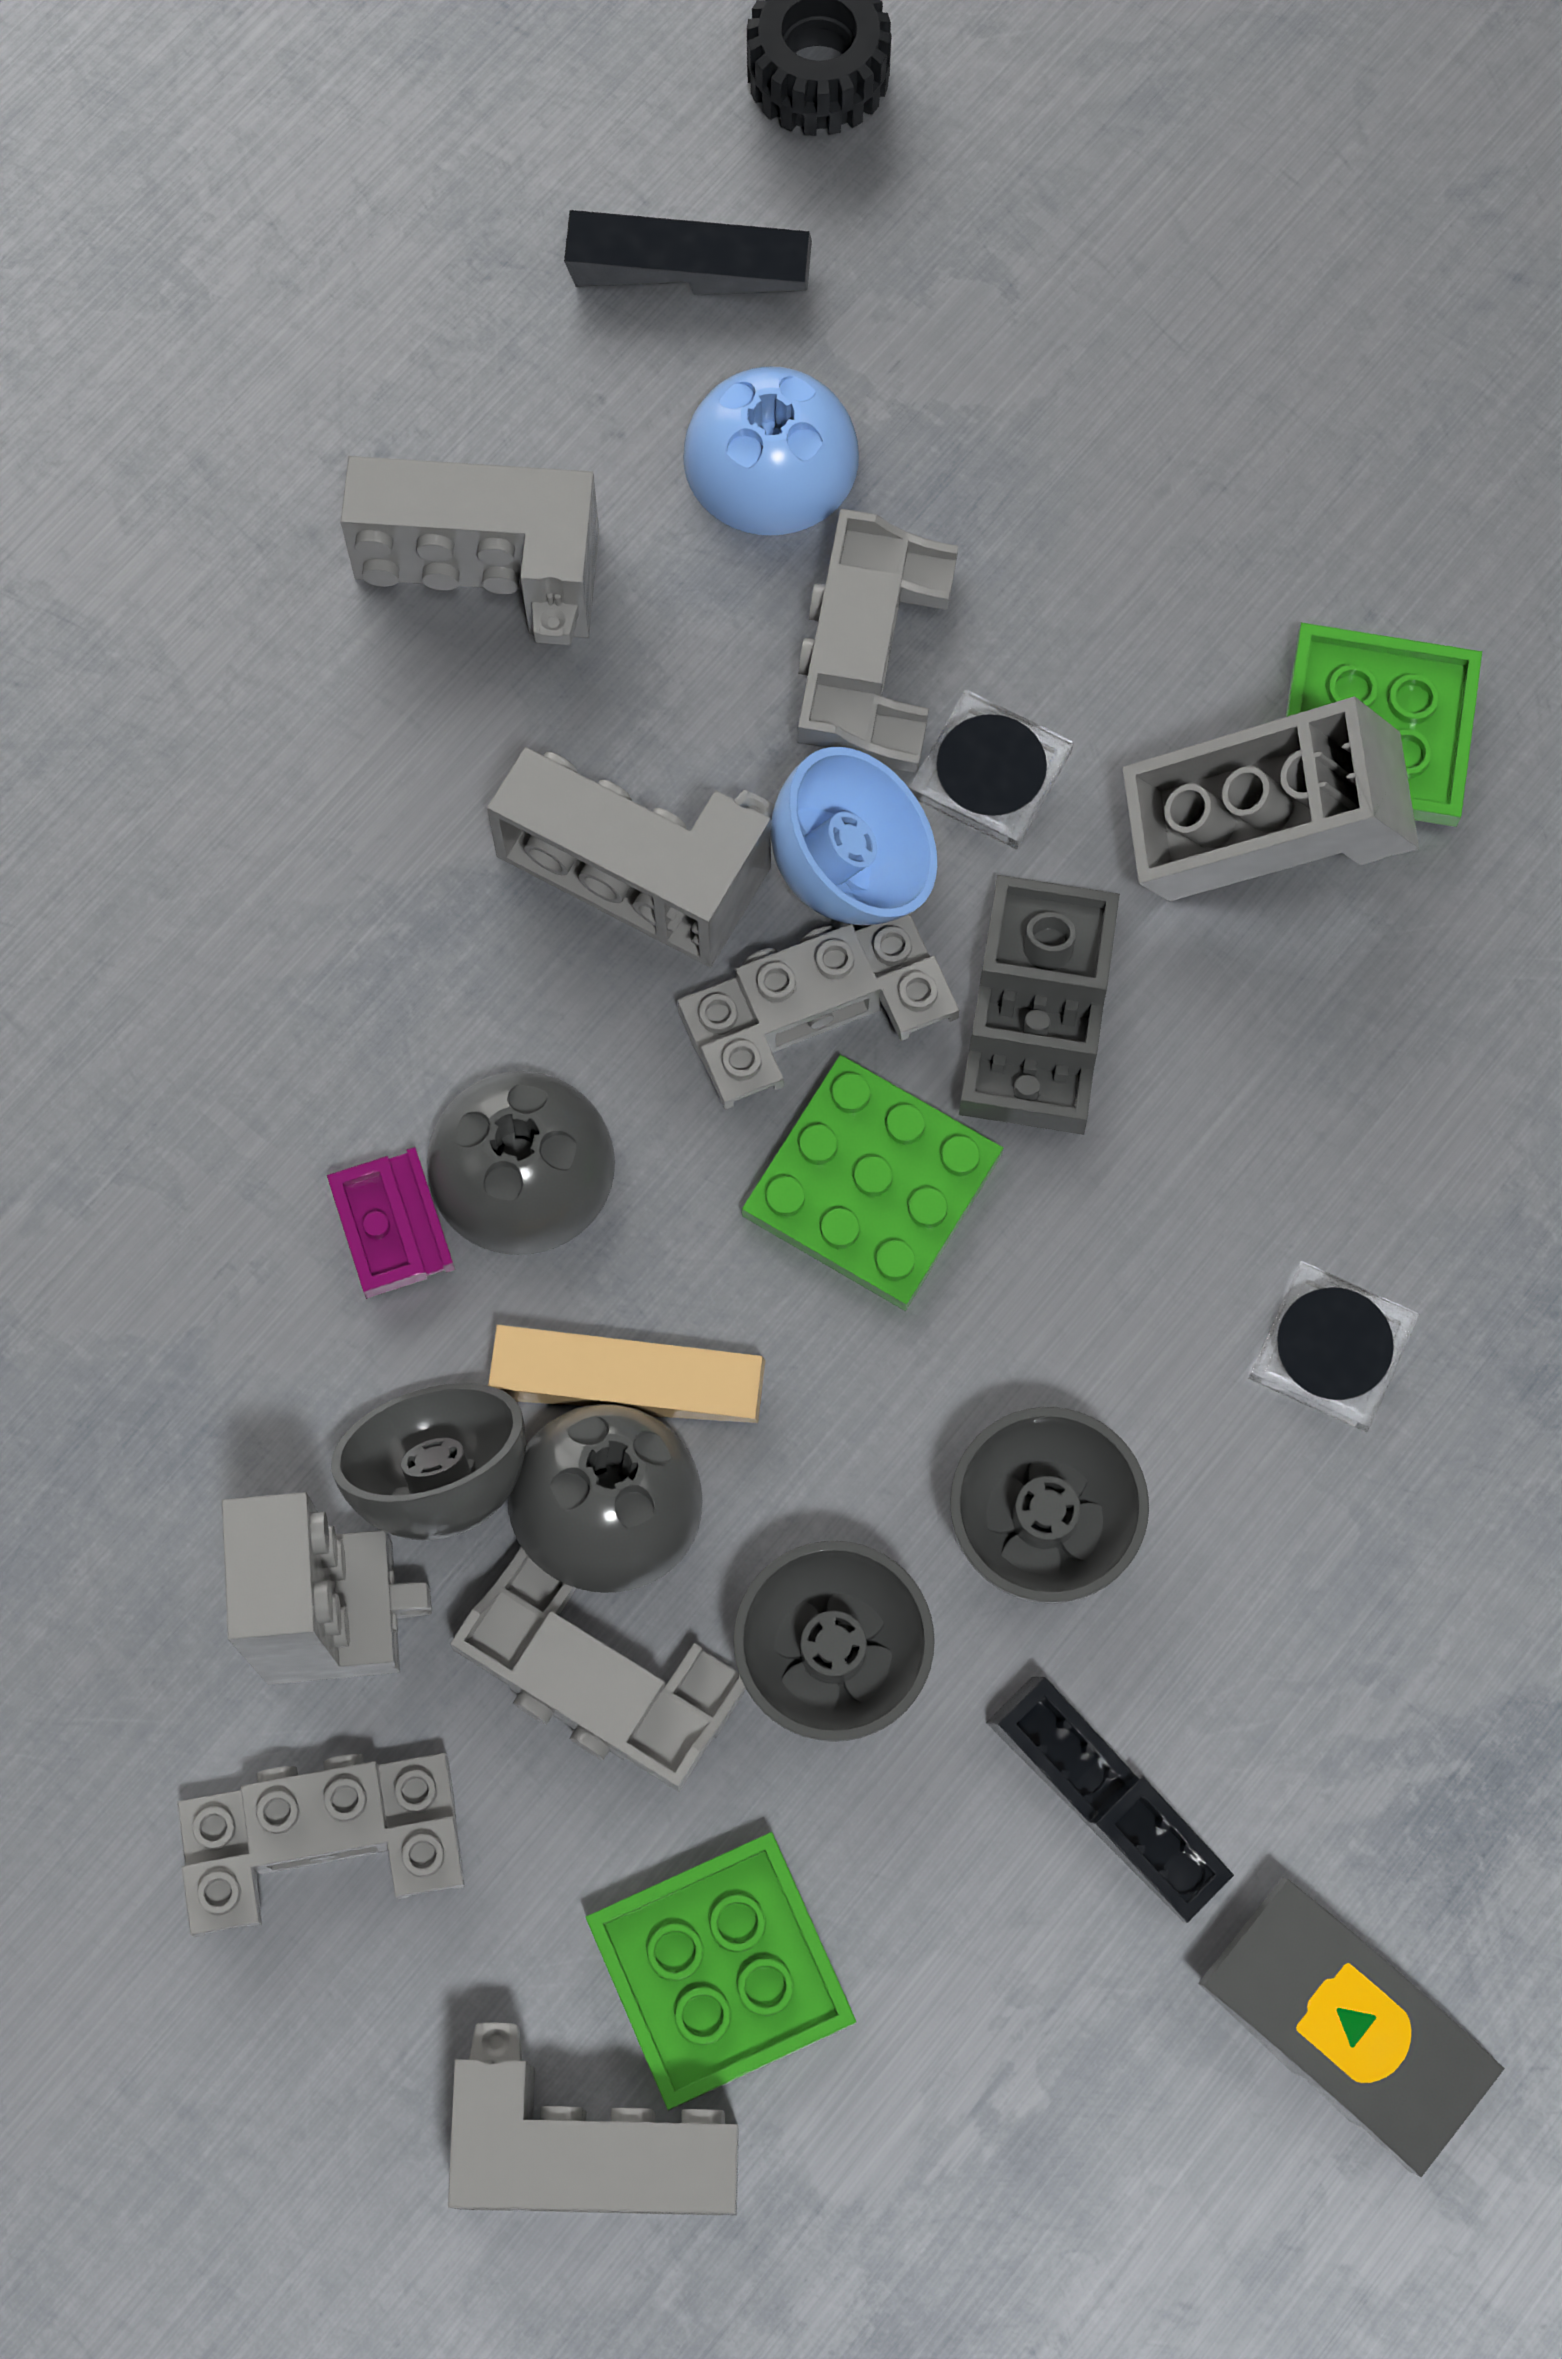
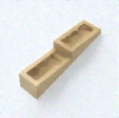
M497 1325L488 1386L506 1392L516 1402L576 1406L615 1404L638 1409L653 1417L758 1423L766 1360L763 1356Z

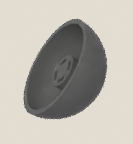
M530 1071L495 1074L463 1090L452 1100L439 1117L427 1152V1176L430 1191L439 1212L446 1222L471 1243L493 1252L508 1255H528L545 1252L577 1237L596 1219L604 1207L612 1188L615 1172L612 1140L607 1126L595 1106L581 1092L568 1083L553 1076ZM515 1136H526L533 1140L529 1142L525 1139H516ZM501 1145H503L504 1147H503L501 1156L499 1157L500 1147H501Z
M444 1384L407 1393L372 1410L358 1420L343 1435L335 1447L331 1459L333 1478L345 1500L358 1515L386 1533L405 1539L421 1541L439 1540L465 1533L489 1519L504 1504L517 1483L522 1470L526 1448L525 1423L522 1411L516 1400L506 1392L481 1384Z
M595 1404L563 1413L548 1422L533 1435L526 1444L525 1458L520 1476L508 1497V1512L511 1526L519 1544L528 1557L545 1573L577 1589L590 1592L616 1593L637 1589L658 1580L670 1572L683 1559L693 1544L699 1529L703 1501L702 1487L698 1470L690 1452L680 1438L663 1422L635 1408L615 1404ZM605 1470V1472L595 1475V1472Z
M1036 1407L1017 1411L1002 1417L985 1428L971 1442L962 1455L954 1474L950 1494V1511L953 1529L961 1550L970 1564L985 1580L999 1590L1019 1599L1036 1603L1054 1604L1072 1602L1095 1594L1117 1579L1136 1556L1146 1533L1149 1517V1496L1144 1474L1136 1457L1127 1444L1112 1429L1099 1420L1078 1411L1059 1407ZM1035 1523L1039 1527L1050 1528V1533L1038 1530L1035 1527L1032 1528Z
M820 1541L806 1544L784 1553L773 1560L757 1575L740 1603L734 1625L733 1643L740 1678L753 1701L765 1715L784 1729L799 1736L818 1741L840 1742L872 1735L895 1722L908 1710L927 1681L934 1656L935 1638L928 1604L915 1581L898 1563L885 1554L865 1545L846 1541ZM852 1647L857 1648V1651L853 1650L850 1659L846 1662L845 1660L850 1655ZM819 1656L824 1662L832 1664V1668L830 1669V1666L822 1664L818 1659L816 1661L813 1659Z

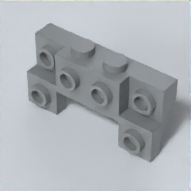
M840 508L826 585L815 583L811 598L809 620L818 621L815 639L804 638L801 649L798 674L807 675L808 677L798 724V743L825 748H851L874 757L890 769L918 773L929 708L894 701L882 696L900 602L948 610L958 554L957 545L941 543L908 533L890 524L877 514Z
M910 913L897 920L870 925L855 931L852 924L836 930L833 926L815 929L801 939L800 944L779 952L775 948H768L752 954L744 960L743 966L735 968V978L677 1000L678 1013L691 1044L702 1060L725 1110L733 1107L736 1100L772 1086L774 1090L784 1087V1079L773 1056V1052L880 1011V1001L900 1041L909 1038L911 1032L946 1018L949 1019V1022L959 1018L960 1011L935 955L929 956Z
M521 1547L494 1586L472 1609L451 1641L452 1649L508 1684L511 1690L518 1694L513 1704L532 1718L547 1725L551 1717L554 1716L575 1729L569 1739L591 1755L604 1760L610 1751L622 1760L626 1758L680 1792L713 1737H717L746 1690L739 1673L704 1652L702 1647L694 1643L665 1686V1682L560 1617L559 1615L577 1588L566 1585L545 1573L528 1557Z
M440 1753L380 1765L375 1761L365 1763L363 1754L342 1755L323 1761L324 1771L298 1775L297 1767L295 1766L271 1768L258 1772V1783L240 1786L241 1790L178 1801L185 1866L181 1867L190 1935L198 1937L204 1936L205 1933L247 1925H262L257 1872L267 1874L388 1851L394 1893L397 1899L452 1887L455 1889L465 1887L457 1832L455 1799L449 1760L446 1754Z

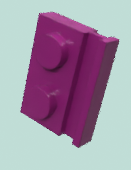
M415 1147L407 1149V1153L392 1158L385 1156L327 1175L366 1299L428 1279L427 1276L442 1271L448 1273L455 1270Z

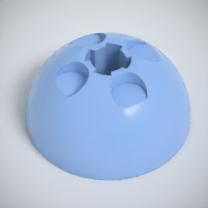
M770 366L752 368L737 373L718 384L706 395L694 412L688 426L684 441L683 460L686 478L694 496L711 515L737 530L757 535L772 536L805 530L830 516L843 503L853 487L858 471L859 451L858 440L851 418L843 404L828 387L803 372L790 368Z
M828 747L815 751L806 757L784 782L777 796L772 814L771 842L774 858L783 879L804 904L817 913L838 922L853 925H876L904 917L915 911L927 900L937 875V850L934 835L920 803L908 786L889 767L859 750L846 747Z

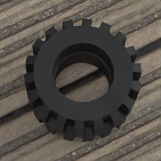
M757 0L752 8V19H748L747 77L748 83H751V95L755 103L762 102V112L770 120L778 116L781 117V127L793 131L797 125L804 127V134L816 136L817 129H827L829 135L841 133V125L848 123L852 128L863 123V112L872 115L879 107L880 97H885L890 76L891 22L888 13L882 12L883 2L881 0ZM824 46L835 49L842 53V55L829 60L816 61L797 55L796 52L807 47Z

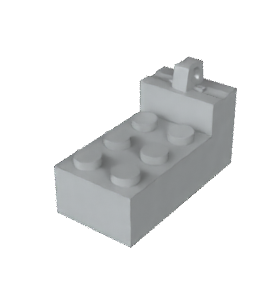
M348 456L340 522L356 580H364L369 584L382 587L393 586L397 582L425 584L427 587L436 590H452L457 586L480 587L496 594H511L517 590H522L529 634L534 635L536 643L571 645L573 637L589 638L599 539L593 471Z
M1355 696L1122 767L1139 884L1168 901H1174L1343 853L1359 865H1363L1388 856L1419 849L1400 731Z
M525 746L487 806L496 856L710 968L771 868V821L775 804L747 790H743L735 800L715 790L693 828L689 831L686 829L684 822L673 813L661 808H655L653 811H650L633 802L630 795L620 786L607 780H600L596 783L578 774L576 768L562 756L552 752H545L544 755H541Z
M307 1492L222 1500L228 1640L268 1685L400 1673L397 1619L431 1615V1590L426 1582L395 1584L393 1543L388 1538L386 1532L378 1530L336 1534L335 1527L328 1526L326 1512L317 1511Z
M509 2023L476 2024L469 2060L455 2059L448 2208L459 2210L737 2216L738 2124H725V2113L723 2110L684 2109L682 2110L681 2123H656V2112H653V2109L611 2108V2122L586 2121L587 2111L583 2110L582 2107L542 2106L540 2108V2120H533L535 2068L527 2061L522 2060L519 2026Z

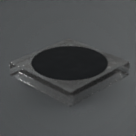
M965 689L909 789L918 802L1017 850L1069 758L1074 742Z
M1300 1261L1248 1379L1367 1433L1420 1314Z

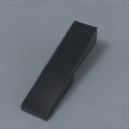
M570 210L564 262L576 287L689 282L694 295L808 290L812 238L809 231Z
M1031 1677L986 1722L1183 1922L1188 1923L1234 1876L1143 1776L1135 1775L1045 1677Z

